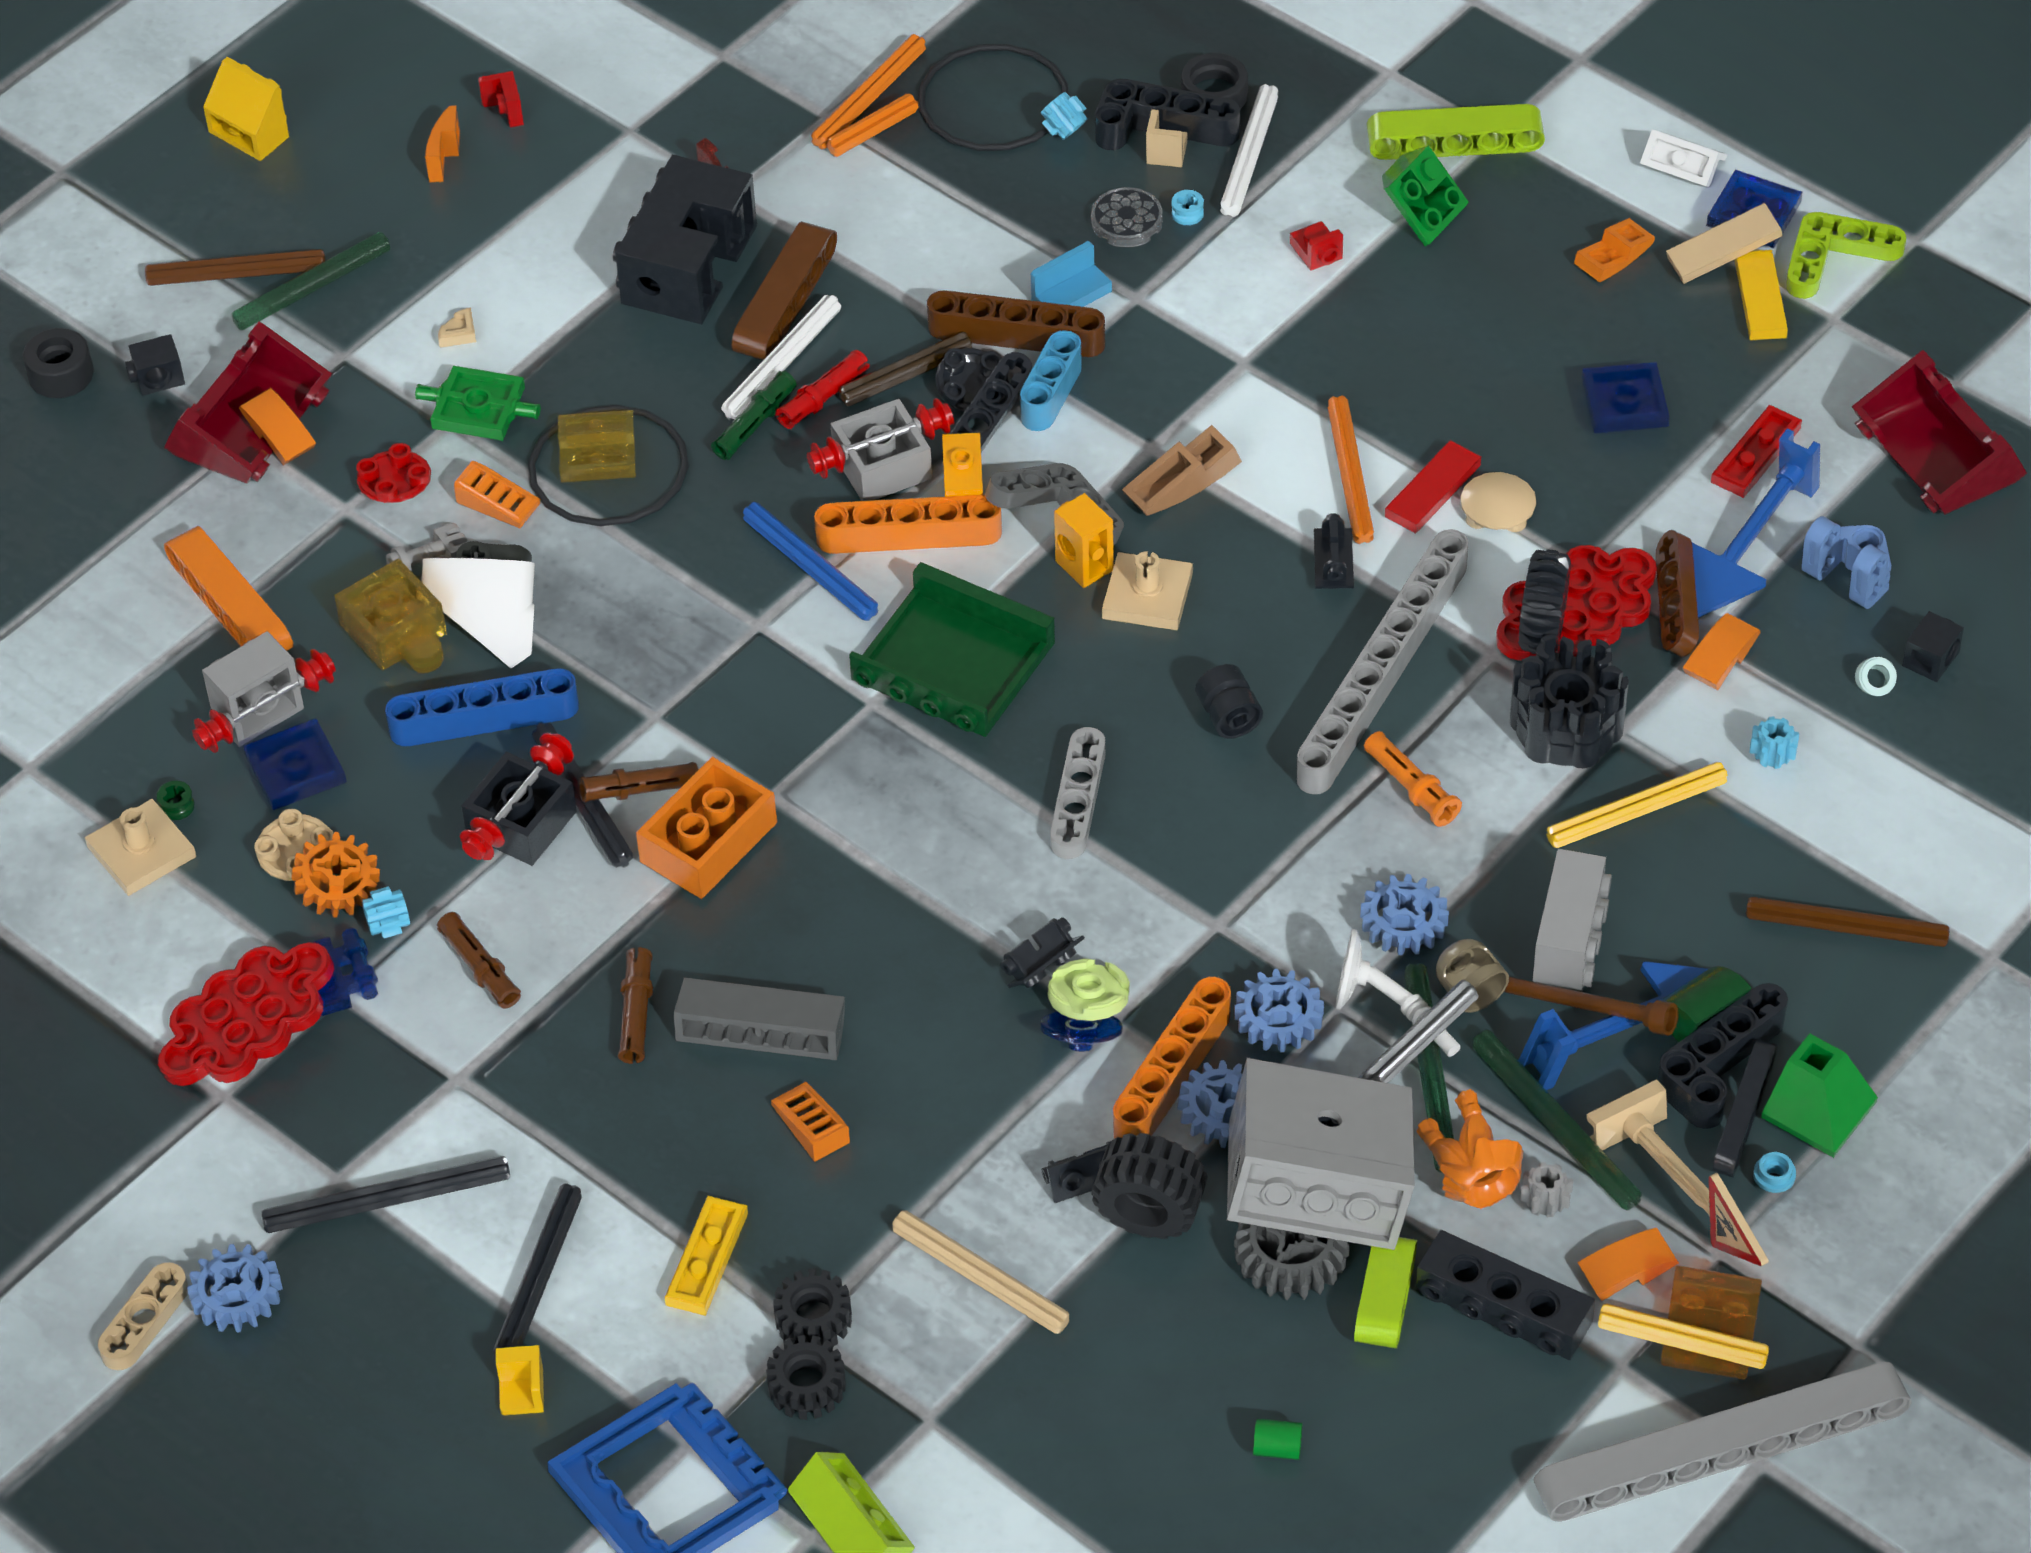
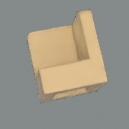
M1152 109L1146 132L1147 164L1182 167L1187 146V132L1159 129V110Z

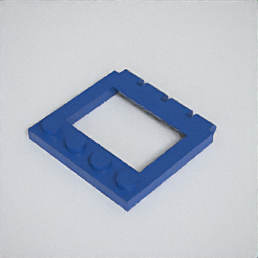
M675 1383L548 1461V1472L617 1553H711L779 1510V1500L787 1493V1488L770 1468H763V1460L743 1438L737 1439L738 1432L718 1409L711 1410L713 1403L695 1383H690L682 1389ZM667 1420L739 1501L669 1546L658 1537L639 1510H635L623 1496L621 1489L598 1466L599 1462Z

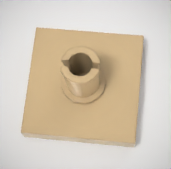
M1148 551L1141 552L1138 555L1118 552L1102 607V619L1178 630L1193 575V563L1162 559L1154 552L1151 553V557H1148Z
M153 799L138 807L126 809L119 818L85 837L87 848L128 896L196 857L194 846Z

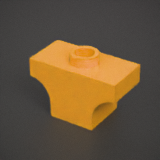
M980 433L942 434L945 497L983 495Z

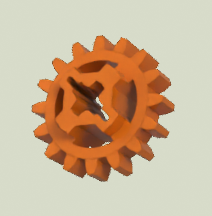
M334 832L330 841H327L322 834H319L316 846L306 841L303 848L304 854L296 853L294 861L296 867H292V880L296 881L294 892L295 895L304 894L303 905L307 907L312 903H316L317 914L319 915L326 908L331 909L333 918L338 917L339 909L345 908L349 915H353L356 903L363 907L362 900L371 896L370 891L377 890L376 882H379L380 869L376 868L377 856H367V843H363L358 847L355 846L354 835H350L346 841H341L338 832Z

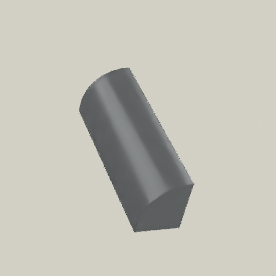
M684 978L674 1010L675 1039L680 1042L837 1060L843 1033L845 997Z

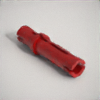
M854 350L809 386L804 385L798 389L797 395L792 400L776 410V415L779 416L777 419L781 425L787 429H792L808 414L812 412L815 414L821 410L823 403L839 392V388L842 385L851 382L858 375L869 369V363H865L868 361L867 357L861 351Z

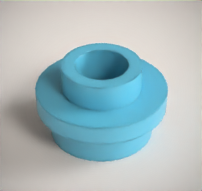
M1770 1152L1756 1162L1753 1177L1756 1184L1763 1190L1780 1193L1793 1186L1796 1179V1168L1787 1155L1780 1152ZM1770 1173H1776L1780 1176H1772Z

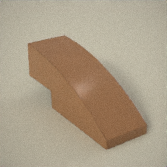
M1211 425L1186 447L1180 441L1125 486L1122 491L1148 516L1183 502L1225 476L1242 461L1235 447Z

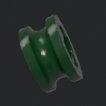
M170 781L163 784L157 791L156 798L159 807L170 820L184 819L194 810L195 802L192 797V790L185 782ZM177 798L180 802L174 803L171 799Z

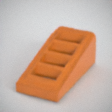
M471 461L454 483L456 503L517 528H521L540 505V498L476 461ZM487 490L491 491L488 495H485ZM504 496L505 499L501 502V504L498 503L501 497ZM515 502L520 503L514 512L510 510Z
M807 1082L771 1100L772 1107L814 1162L850 1143L849 1127ZM805 1097V1099H806L805 1101H803V1102H801V1103H799V1104H797V1105H795V1106H793V1107H791V1108L788 1107V1105H790V1104L794 1103L795 1101H797V1100H799V1099ZM810 1106H812L813 1108L809 1112L799 1117L796 1115L797 1113L809 1108ZM817 1116L820 1117V1119L816 1120L815 1122L809 1125L805 1124L806 1122L814 1119ZM825 1125L828 1127L817 1134L813 1133Z

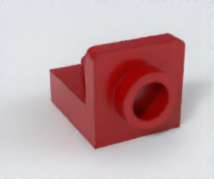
M513 71L479 77L478 82L483 107L498 105L500 115H507L510 128L524 125L520 96Z
M1320 221L1290 233L1291 246L1310 271L1343 259V234L1339 229L1330 232L1325 224Z

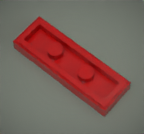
M1769 404L1714 470L1711 476V483L1744 498L1779 456V439L1788 428L1794 431L1795 436L1801 429L1802 419Z
M1450 440L1385 508V517L1416 534L1481 466V456Z

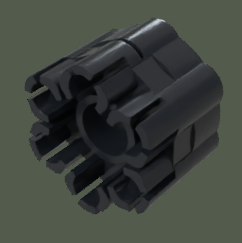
M1549 634L1541 638V644L1538 643L1536 656L1522 659V665L1516 663L1514 666L1510 725L1516 731L1519 741L1524 746L1527 757L1532 761L1542 764L1551 763L1561 766H1573L1581 769L1590 768L1623 736L1629 680L1627 676L1623 677V671L1616 666H1612L1611 647L1605 641L1597 639L1595 657H1591V640L1580 641L1577 645L1576 657H1573L1574 642L1571 639L1563 636L1560 639V651L1556 653L1557 634Z

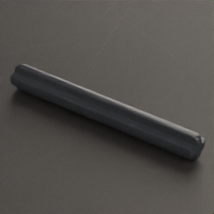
M541 722L536 725V729L532 732V737L536 744L541 746L540 737L544 733H558L551 723L543 724ZM573 759L571 763H563L564 771L558 776L573 783L575 803L579 813L611 864L616 868L620 866L623 868L627 867L629 861L633 859V852L599 799L588 802L581 800L578 782L580 777L585 776L576 761Z
M564 1183L558 1189L494 1346L493 1354L495 1360L496 1348L521 1347L523 1345L582 1199L581 1189L576 1185L571 1186Z

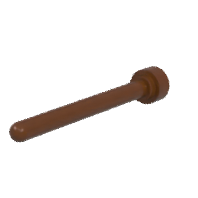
M1509 977V983L1504 991L1509 994L1641 1021L1645 1027H1649L1652 1033L1666 1036L1673 1033L1678 1021L1677 1005L1662 1000H1656L1654 1003L1649 1002L1645 1006Z

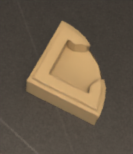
M471 307L455 312L454 317L440 327L438 332L440 348L476 342Z

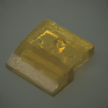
M633 410L558 415L561 483L636 477Z

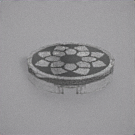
M1129 187L1112 189L1099 196L1092 205L1091 225L1094 233L1099 238L1100 235L1106 238L1107 243L1119 247L1143 245L1149 242L1151 236L1156 232L1158 234L1161 231L1163 222L1161 204L1151 193L1142 189Z

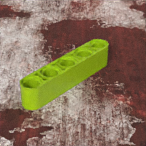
M1531 104L1385 111L1372 115L1366 124L1370 152L1375 158L1381 160L1398 159L1405 153L1427 145L1430 146L1437 157L1532 152L1539 149L1545 141L1540 110Z

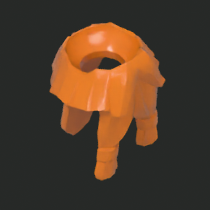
M1472 1089L1461 1091L1455 1099L1465 1121L1460 1132L1459 1141L1445 1138L1439 1131L1438 1122L1432 1118L1425 1119L1419 1123L1416 1132L1430 1151H1432L1435 1160L1440 1166L1439 1170L1444 1174L1442 1190L1445 1191V1197L1482 1209L1491 1207L1515 1191L1521 1179L1524 1151L1517 1141L1508 1139L1494 1141L1492 1129L1483 1117L1482 1110L1478 1104L1477 1093Z

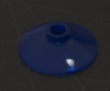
M1054 1012L1042 1018L1040 1029L1045 1035L1060 1042L1068 1043L1069 1049L1086 1052L1092 1050L1094 1044L1104 1043L1119 1037L1123 1032V1024L1114 1016L1101 1020L1087 1021L1076 1020L1059 1012Z

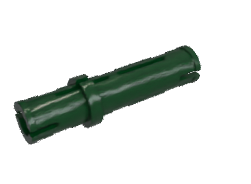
M778 371L763 390H757L752 395L749 405L712 442L711 448L719 458L730 460L733 454L757 430L764 420L776 414V410L782 401L797 387L793 376L786 371Z

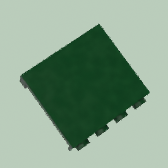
M920 562L913 571L914 588L863 655L854 651L849 654L851 680L864 688H871L888 695L897 702L906 703L923 710L929 716L939 717L951 722L964 731L974 732L986 737L1055 644L1054 617Z

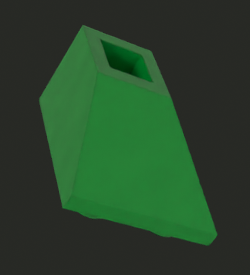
M1429 145L1401 155L1382 175L1384 190L1424 246L1430 245L1469 203Z
M1809 1033L1787 1061L1762 1112L1761 1118L1834 1158L1876 1104L1878 1097L1845 1052Z

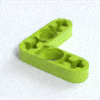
M1823 212L1808 213L1803 217L1788 268L1786 289L1793 297L1807 299L1816 295L1820 287L1829 251L1883 261L1898 260L1905 252L1906 234L1901 228L1894 225ZM1847 233H1857L1862 238L1850 240L1844 237V235ZM1812 251L1817 253L1819 257L1808 259L1803 257L1801 253ZM1802 272L1809 273L1806 282L1800 281Z

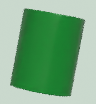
M1257 1418L1253 1456L1299 1460L1303 1423Z

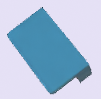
M1089 241L1034 269L1030 274L1031 301L1084 307L1112 292V281L1094 265V245Z

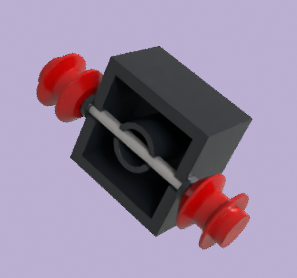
M544 733L540 737L541 746L535 745L530 749V756L534 764L506 751L461 805L466 830L461 832L460 840L462 848L467 855L476 860H491L494 857L493 848L531 866L540 858L577 812L573 783L558 776L564 771L563 763H571L574 759L572 746L564 736Z

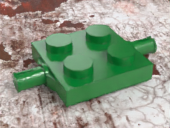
M460 366L452 367L448 379L439 388L418 384L415 391L416 400L436 402V407L430 418L432 429L501 441L504 440L509 425L515 417L521 416L537 420L541 410V406L538 403L520 401L525 389L524 377Z

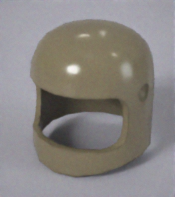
M1462 939L1452 943L1442 952L1436 964L1437 978L1447 992L1461 980L1468 981L1476 989L1479 995L1478 999L1464 1012H1476L1488 1007L1500 997L1509 983V975L1482 942L1474 939Z

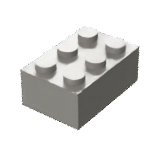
M1563 849L1557 850L1536 942L1533 982L1579 992L1583 991L1584 986H1592L1595 971L1594 959L1600 950L1602 923H1605L1607 918L1608 896L1612 879L1611 874H1605L1606 857Z

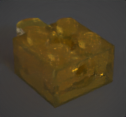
M399 558L334 595L340 626L382 671L402 659H405L418 673H429L441 666L444 656L442 643L438 638L447 634L442 603Z

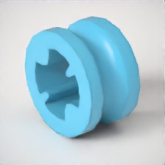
M1182 190L1174 194L1172 197L1173 220L1182 225H1193L1200 222L1204 215V199L1202 195L1194 190Z

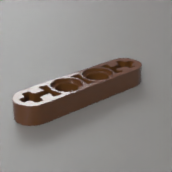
M1669 530L1660 538L1655 554L1661 638L1665 650L1680 657H1685L1693 651L1699 638L1693 547L1689 537L1675 530Z

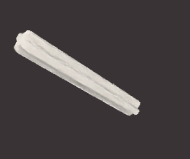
M1264 84L1259 88L1221 201L1220 211L1225 216L1235 217L1240 213L1278 99V89L1274 85L1268 86Z
M824 295L733 392L721 407L725 417L729 420L735 419L749 405L752 395L757 390H763L778 371H784L841 310V304L838 302L837 297L834 295Z

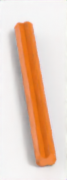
M911 34L811 133L812 144L820 149H826V142L829 137L847 128L926 50L925 39L916 34Z
M1342 395L1339 397L1333 396L1328 400V412L1353 540L1358 544L1363 542L1370 543L1374 539V529L1348 399Z

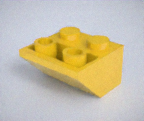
M229 57L222 60L203 106L208 132L255 159L262 161L289 138L287 117L284 111L280 85L274 80L267 79L254 72L247 65L240 64Z

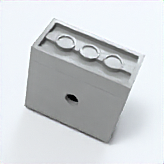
M1247 1058L1229 1120L1227 1220L1395 1250L1415 1186L1412 1088Z

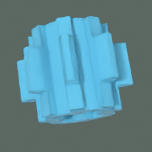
M1064 92L1041 111V114L1046 119L1042 124L1052 136L1058 134L1063 140L1088 120L1083 113L1087 108L1077 96L1070 98Z
M1774 716L1768 717L1767 721H1761L1759 726H1753L1749 752L1755 754V759H1759L1762 766H1771L1774 769H1778L1782 764H1788L1790 760L1796 759L1800 734L1794 731L1793 726H1789L1787 719H1775Z
M388 886L370 891L371 898L362 900V905L371 935L381 933L383 938L402 934L401 927L410 925V919L401 890L391 892Z

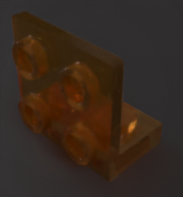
M1676 1265L1668 1319L1753 1341L1762 1280ZM1663 1344L1661 1364L1663 1366L1738 1379L1747 1378L1749 1366Z

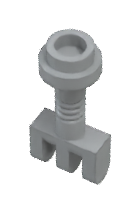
M450 523L433 529L434 542L428 545L426 544L409 551H405L401 546L392 548L391 553L386 555V563L393 576L400 575L404 577L411 574V566L421 563L423 559L435 558L443 554L446 558H457L456 552L462 544L467 543L468 540L463 533H460L461 531L457 524Z

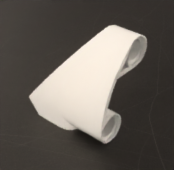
M474 558L423 559L421 595L466 630L510 669L531 655L535 563Z

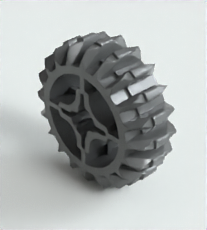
M1240 1222L1238 1223V1231L1234 1236L1235 1259L1237 1265L1241 1266L1244 1279L1252 1278L1255 1290L1267 1286L1269 1297L1273 1296L1277 1291L1283 1292L1286 1301H1288L1292 1293H1299L1305 1300L1310 1289L1321 1295L1324 1290V1283L1334 1286L1337 1274H1343V1270L1346 1267V1259L1349 1256V1244L1347 1241L1318 1237L1322 1241L1319 1242L1317 1237L1313 1235ZM1266 1254L1274 1257L1276 1261L1268 1257Z

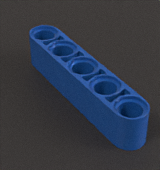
M551 669L398 695L388 701L385 713L391 740L400 746H414L532 726L541 722L549 723L566 720L577 713L579 700L574 675L566 669Z

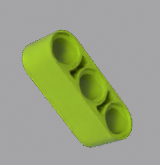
M1399 1237L1395 1250L1371 1246L1356 1319L1355 1342L1397 1349L1414 1269L1417 1240Z

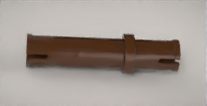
M694 762L625 772L624 769H614L612 774L580 777L578 782L579 794L584 802L616 797L617 800H626L628 795L681 788L699 769Z
M449 912L443 915L437 923V930L446 938L457 954L472 970L474 981L481 988H486L499 1007L507 1009L515 1005L521 998V990L506 975L504 964L498 958H493L479 939L475 937L462 921L458 913Z
M638 947L637 959L635 958L634 948L627 951L626 977L622 980L620 988L624 1001L618 1058L628 1064H633L634 1053H636V1063H640L645 1059L644 1048L648 998L653 994V984L650 981L653 955L650 950Z

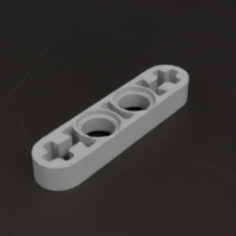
M1080 728L1070 738L1050 830L1051 849L1060 858L1073 859L1079 857L1084 853L1087 846L1105 760V737L1096 728ZM1086 744H1092L1089 751V759L1083 757V749ZM1077 772H1086L1092 778L1087 782L1079 783L1072 780L1071 776ZM1074 802L1085 806V809L1080 813H1069L1064 808L1066 805ZM1067 827L1073 828L1074 837L1071 838L1070 842H1064L1067 835Z

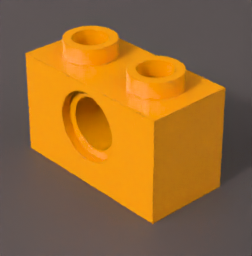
M1085 493L1063 503L1058 509L1054 510L1055 561L1083 589L1111 573L1114 567L1113 519Z

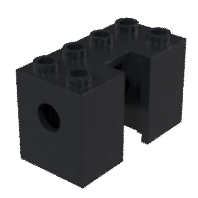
M672 154L666 166L659 169L652 190L645 193L637 216L631 217L623 240L618 241L614 247L613 261L617 265L616 287L620 290L621 304L702 325L723 288V283L715 280L713 277L712 262L714 258L737 262L757 227L753 174Z

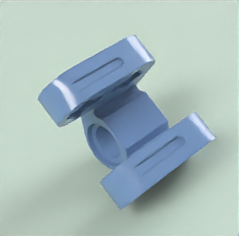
M1820 516L1813 522L1804 540L1802 571L1821 581L1842 561L1845 563V567L1852 571L1849 599L1866 609L1871 608L1889 590L1892 565L1884 533L1878 527L1872 525L1840 527L1824 516Z

